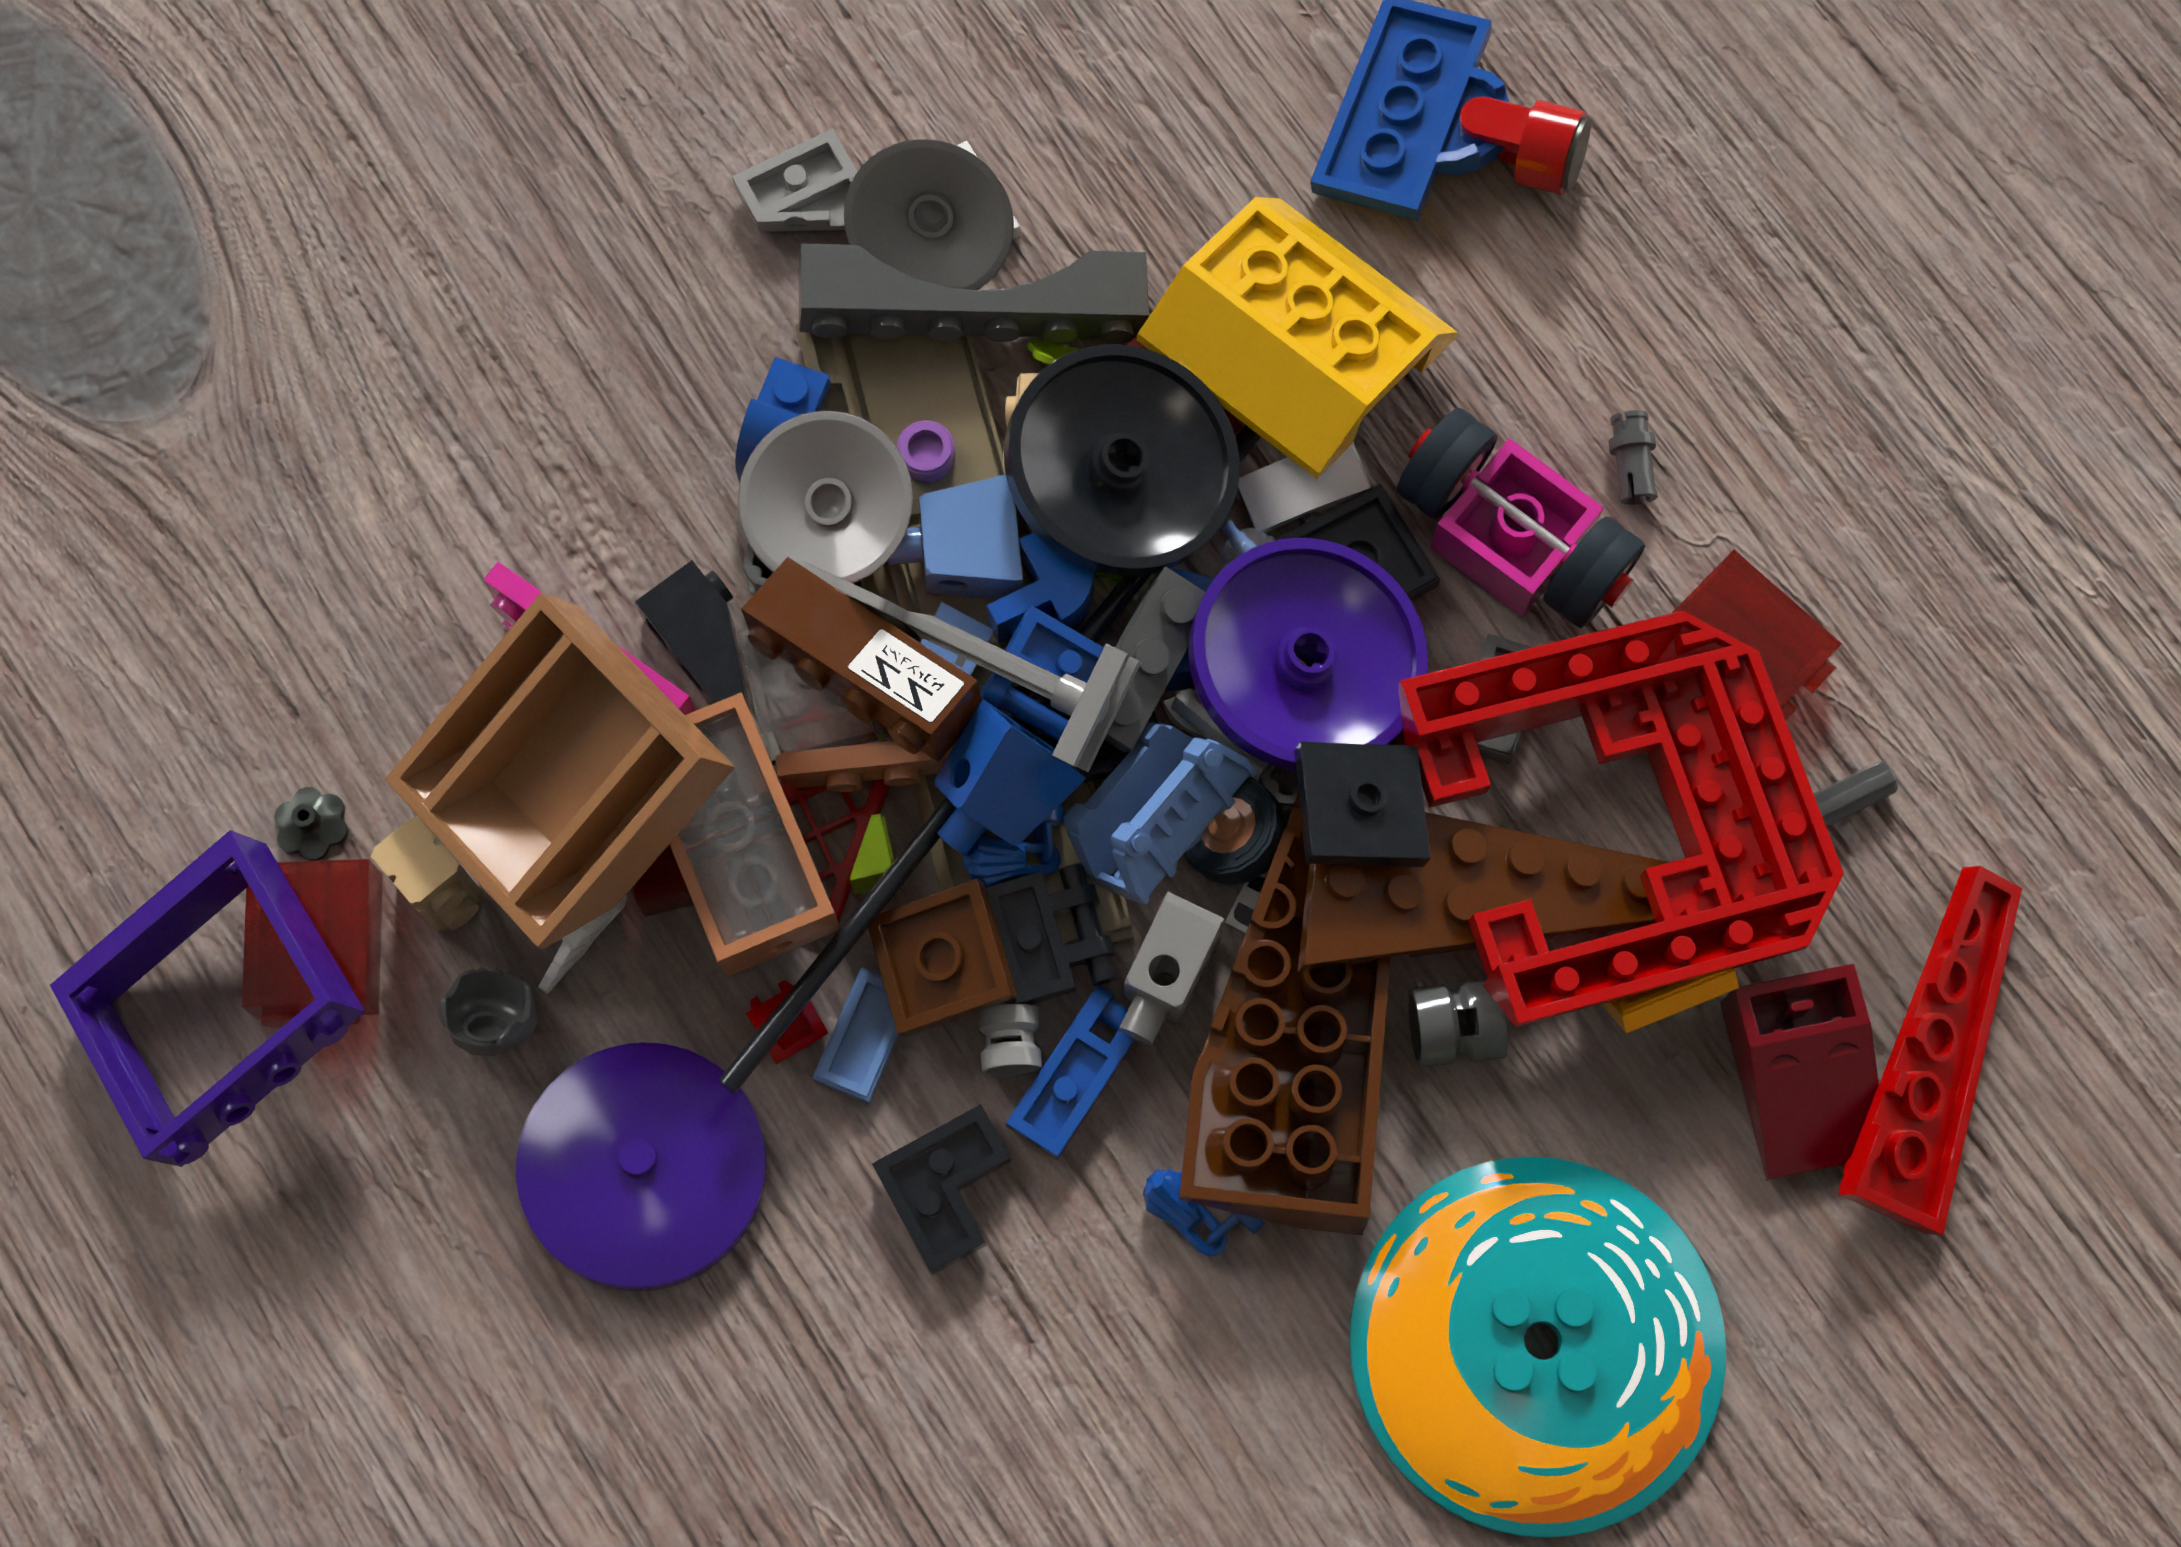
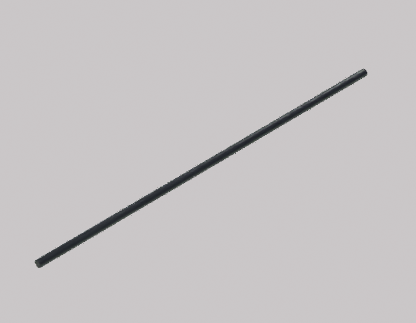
M1247 425L1235 437L1240 463L1261 438L1260 435ZM1151 574L1123 576L1078 633L1097 643ZM1033 691L1027 695L1044 706L1050 701V699ZM1011 715V719L1016 721L1024 728H1029L1030 725L1028 723L1022 721L1014 715ZM945 797L719 1078L718 1082L729 1092L735 1094L941 838L937 832L956 809L947 797Z

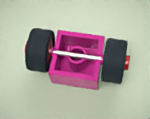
M1459 407L1454 409L1433 430L1428 428L1413 445L1408 454L1411 460L1403 471L1396 489L1403 498L1416 505L1419 510L1433 519L1439 518L1448 511L1437 524L1430 549L1522 618L1544 591L1543 601L1579 628L1589 624L1605 604L1613 608L1634 580L1628 574L1642 555L1645 548L1644 542L1633 533L1626 531L1613 518L1605 516L1598 521L1604 509L1603 506L1510 438L1480 472L1492 453L1498 436L1488 426L1478 422L1466 410Z

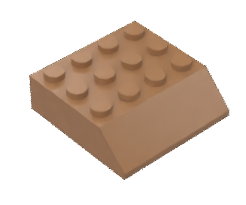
M540 593L384 780L538 948L545 949L616 907L732 772L735 766L578 605Z

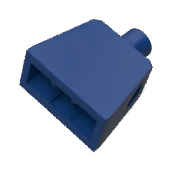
M983 699L936 776L935 786L956 807L937 834L963 855H967L986 829L1011 845L1019 844L1076 790L1086 777L1073 765L1052 756L1055 748Z

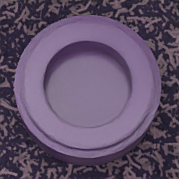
M918 421L906 427L898 438L897 448L907 465L910 478L920 482H933L947 475L952 469L955 462V444L951 433L943 425L934 421Z

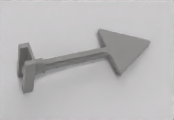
M802 561L801 566L847 596L905 623L921 638L1050 699L1051 707L1071 716L1052 756L1089 772L1140 667L1141 662L1106 643L1087 683L1069 674H1065L1061 678L934 616L907 611L874 593Z

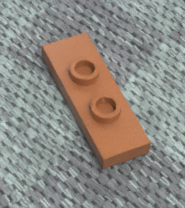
M895 741L783 752L780 755H776L777 777L795 788L826 785V789L833 792L857 791L863 788L862 781L884 779V784L910 786L920 783L921 775L938 774L956 742L939 762L922 751H919L917 754L909 753Z

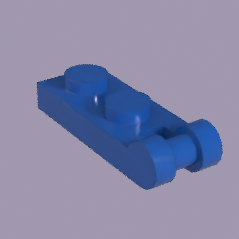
M1102 985L1097 986L1006 1122L1007 1128L1056 1160L1060 1158L1111 1078L1137 1042V1040L1119 1030L1128 1009L1114 1001L1115 994ZM1100 1020L1118 1031L1110 1044L1091 1033Z

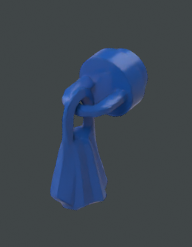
M1058 806L1033 830L1034 842H1021L1011 845L1003 839L982 834L967 855L962 856L963 866L967 869L970 880L979 879L985 882L986 887L1011 878L1027 876L1042 872V875H1048L1057 871L1061 863V856L1054 845L1053 828L1064 825L1065 807ZM1026 853H1036L1041 865H1027Z
M1171 1168L1156 1170L1146 1179L1147 1183L1142 1194L1146 1211L1172 1225L1198 1252L1208 1257L1220 1255L1226 1249L1228 1241L1226 1233L1237 1222L1242 1224L1253 1235L1265 1224L1262 1219L1230 1212L1231 1215L1220 1224L1204 1205L1179 1200L1182 1172L1173 1171ZM1201 1221L1212 1231L1206 1241L1208 1244L1193 1230Z

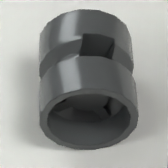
M1486 980L1462 982L1455 993H1451L1444 984L1410 988L1408 995L1410 1032L1414 1055L1419 1068L1453 1064L1458 1054H1465L1471 1062L1504 1059L1507 1056L1508 1033L1506 1014L1483 987ZM1466 1009L1469 1035L1460 1036L1457 1010Z

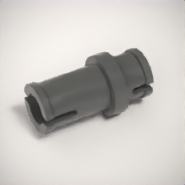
M1641 410L1625 411L1626 420H1622V414L1617 413L1610 418L1614 437L1610 438L1608 442L1609 451L1612 455L1616 456L1621 493L1619 496L1620 502L1626 505L1643 504L1642 496H1646V501L1648 502L1654 501L1658 498V492L1655 488L1651 451L1656 448V439L1654 433L1648 431V413Z

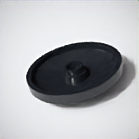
M1105 344L1079 349L1060 357L1044 368L1030 382L1017 402L1007 426L1004 441L1005 474L1013 500L1022 517L1036 535L1052 550L1073 563L1096 572L1118 576H1142L1154 574L1165 566L1170 569L1183 563L1201 550L1220 529L1231 510L1237 493L1240 463L1238 446L1233 428L1222 405L1210 389L1191 371L1178 362L1148 349L1121 344Z

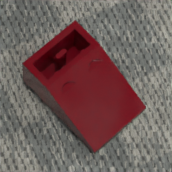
M1855 964L1739 986L1738 989L1730 991L1720 1002L1766 1181L1845 1165L1853 1153L1879 1085L1871 1021Z

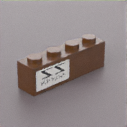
M789 557L782 562L741 608L750 632L747 636L748 640L757 651L771 660H776L779 656L793 665L796 674L813 689L822 691L826 687L841 697V702L845 708L861 721L868 723L871 719H874L889 729L888 732L892 739L909 753L917 754L919 751H922L939 762L959 739L976 708L982 702L978 681Z

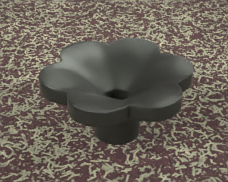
M313 787L299 789L292 801L282 803L275 811V822L281 828L277 836L280 848L290 854L300 852L310 861L323 859L328 854L330 846L343 843L348 836V826L342 819L345 813L343 801L334 794L321 795Z

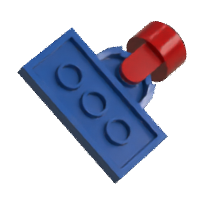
M1383 0L1311 178V191L1314 194L1419 221L1437 173L1461 175L1480 170L1498 158L1515 165L1514 181L1516 184L1563 196L1566 191L1572 190L1579 176L1589 142L1591 119L1587 118L1586 111L1543 100H1537L1533 108L1510 103L1506 93V84L1492 72L1478 68L1492 33L1491 20L1413 0Z

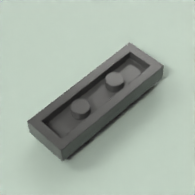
M1166 566L1155 573L1115 648L1128 653L1130 657L1141 662L1104 739L1124 753L1133 750L1189 646L1192 620L1205 594V591Z

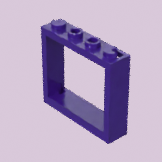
M229 830L50 984L52 991L143 1159L183 1167L185 1164L192 1163L202 1157L214 1139L230 1126L247 1119L254 1112L255 1105L276 1087L287 1084L297 1077L303 1064L322 1048L328 1047L342 1039L348 1031V1026L366 1012L267 844ZM250 886L315 1000L177 1117H174L112 1003Z

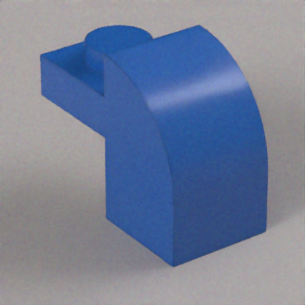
M778 357L774 358L758 399L751 398L741 426L735 457V469L739 483L750 455L769 432L791 418L821 410L831 386L830 375Z
M1035 532L1019 539L1021 563L1032 584L987 605L988 625L994 630L993 634L998 644L1012 638L1026 610L1031 606L1076 630L1085 620L1092 606L1094 571L1064 558L1044 543Z

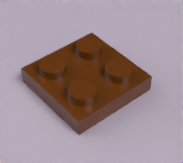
M979 879L971 880L882 912L868 927L898 1035L909 1036L1018 998L985 882Z

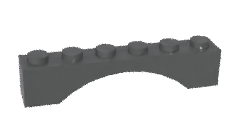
M801 244L798 267L799 332H812L820 338L833 339L842 337L846 333L871 334L873 337L882 340H893L902 337L904 334L928 335L930 338L939 341L956 340L961 336H986L987 339L995 342H1009L1019 337H1043L1044 340L1051 343H1067L1076 338H1100L1102 342L1107 344H1124L1137 338L1138 332L1149 317L1146 252L1088 251L1068 267L1038 281L1011 288L969 290L943 287L910 277L881 262L860 245Z

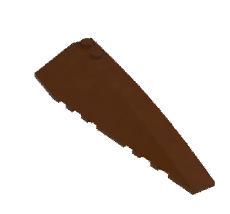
M1403 730L1389 745H1404ZM1297 794L1286 829L1283 831L1252 914L1249 927L1232 967L1224 994L1192 1074L1179 1200L1301 1229L1363 1235L1370 1218L1391 957L1376 958L1372 962L1350 965V962L1322 965L1319 969L1298 972L1309 864H1306L1299 794Z

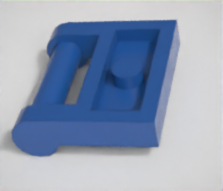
M1031 606L1026 610L1005 651L1061 678L1065 674H1069L1087 683L1104 647ZM993 672L980 693L981 699H984L995 708H1002L1059 741L1069 720L1011 687L1010 685L1013 681Z

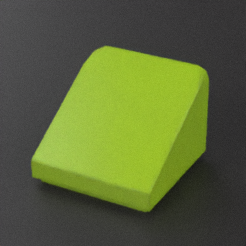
M881 814L871 815L850 876V883L854 894L870 892L894 862L884 816L881 817Z

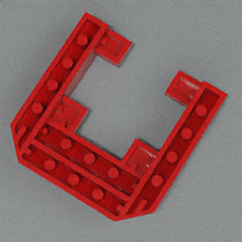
M1678 611L1400 680L1398 687L1404 745L1417 746L1421 783L1429 808L1488 792L1491 783L1477 745L1478 742L1582 716L1599 765L1647 753L1685 859L1646 868L1640 875L1656 921L1655 924L1549 951L1531 899L1478 912L1470 917L1468 923L1488 978L1483 987L1515 1027L1805 950L1810 945L1844 872L1760 652L1755 648L1685 611Z

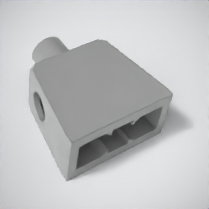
M1167 892L1124 982V998L1132 1003L1119 1027L1121 1032L1141 1043L1152 1045L1164 1019L1179 1024L1220 944L1224 918ZM1164 974L1172 977L1174 981L1171 985L1161 986L1154 983L1153 978Z

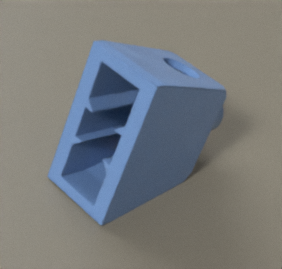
M1006 475L926 493L919 497L920 527L907 528L901 544L888 560V565L923 562L926 592L931 594L1000 599L1022 588L1023 578L1016 508Z

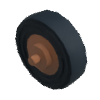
M1246 779L1233 794L1232 798L1236 801L1233 806L1215 816L1205 828V832L1199 842L1192 849L1184 853L1189 864L1210 881L1227 885L1241 884L1254 880L1270 869L1283 831L1286 829V816L1276 797L1258 782L1251 779Z

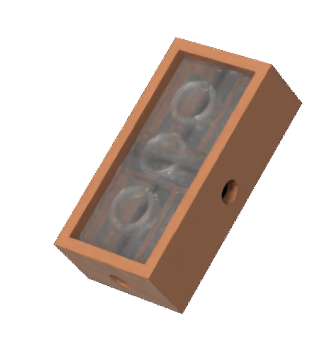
M742 692L685 715L735 768L669 844L715 958L726 978L840 929L834 910Z

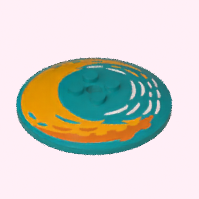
M1517 1157L1485 1162L1463 1169L1440 1180L1422 1192L1397 1215L1373 1248L1361 1273L1350 1317L1349 1352L1356 1395L1376 1441L1390 1462L1409 1483L1429 1500L1469 1523L1495 1532L1536 1538L1566 1537L1592 1532L1616 1524L1638 1513L1662 1496L1678 1481L1694 1461L1707 1439L1722 1397L1726 1371V1340L1723 1317L1711 1278L1696 1249L1669 1215L1645 1194L1604 1171L1572 1161L1544 1157ZM1544 1324L1555 1332L1558 1338V1349L1552 1358L1546 1360L1537 1359L1527 1351L1524 1344V1335L1529 1326Z

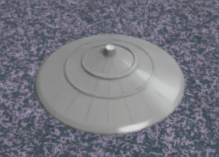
M932 139L907 140L877 152L855 174L846 194L844 204V226L849 245H860L881 262L904 274L943 287L979 290L1003 266L1013 240L1014 219L1012 207L1004 186L998 177L977 156L959 146L944 141Z
M817 411L802 414L785 421L769 432L750 455L741 476L738 492V510L744 535L754 553L770 570L774 572L789 557L800 565L802 561H805L850 583H855L868 577L883 566L895 553L906 534L913 504L910 474L900 451L892 440L869 421L838 411Z

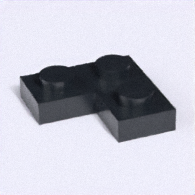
M981 1104L872 1163L931 1276L986 1246V1242L958 1191L1011 1162L1007 1150Z

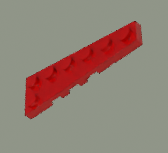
M1982 866L1962 867L1853 1153L1845 1163L1843 1179L1838 1191V1195L1924 1234H1944L2022 892L2021 887Z

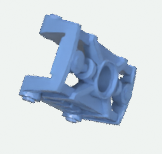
M1148 721L1133 750L1126 755L1085 805L1081 803L1073 805L1064 816L1063 823L1068 830L1067 835L1080 863L1083 865L1084 871L1096 884L1124 898L1146 905L1150 901L1149 894L1165 875L1172 878L1177 873L1176 867L1180 857L1199 842L1205 832V828L1215 816L1233 806L1236 802L1232 798L1233 794L1248 776L1254 777L1258 771L1249 759L1219 742L1208 738L1206 740L1192 738L1172 726Z

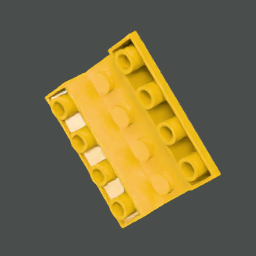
M1255 197L1182 266L1138 332L1136 340L1148 350L1162 354L1191 371L1210 389L1223 408L1317 480L1353 444L1362 418L1413 367L1422 373L1456 339L1458 332L1282 199Z

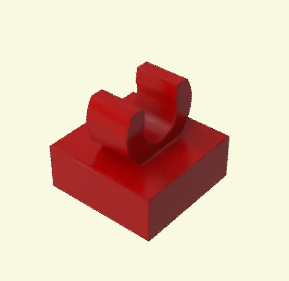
M783 980L778 983L781 990L779 994L764 1003H761L757 996L750 1000L752 1010L747 1012L746 1015L756 1032L794 985ZM811 1000L769 1051L776 1065L828 1034Z

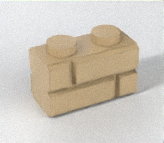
M419 817L408 819L373 848L370 857L436 932L445 931L447 928L450 930L458 929L477 913L479 909L477 904L481 901L483 892Z

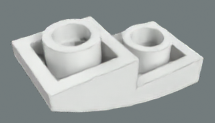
M1354 443L1317 480L1287 457L1240 477L1238 482V488L1256 532L1259 534H1265L1314 511L1321 513L1372 489Z

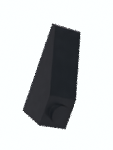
M691 560L637 599L635 604L644 623L710 705L742 692L750 711L734 621L727 604L733 599V596L713 570L704 575L693 560Z

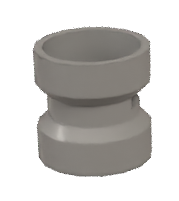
M1003 1004L978 1011L979 1030L986 1036V1048L981 1052L982 1074L990 1076H1019L1041 1071V1049L1034 1043V1033L1040 1028L1039 1009L1037 1006Z

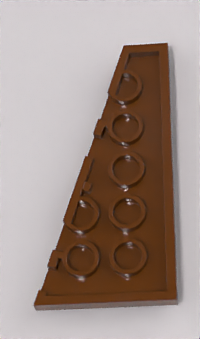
M1425 812L1431 859L1424 867L1309 864L1298 972L1319 969L1322 965L1350 962V965L1368 963L1376 958L1408 954L1410 957L1475 949L1477 946L1468 923L1473 914L1528 899L1532 900L1545 939H1551L1555 935L1583 931H1587L1590 934L1655 924L1656 921L1640 875L1646 868L1666 864L1668 861Z

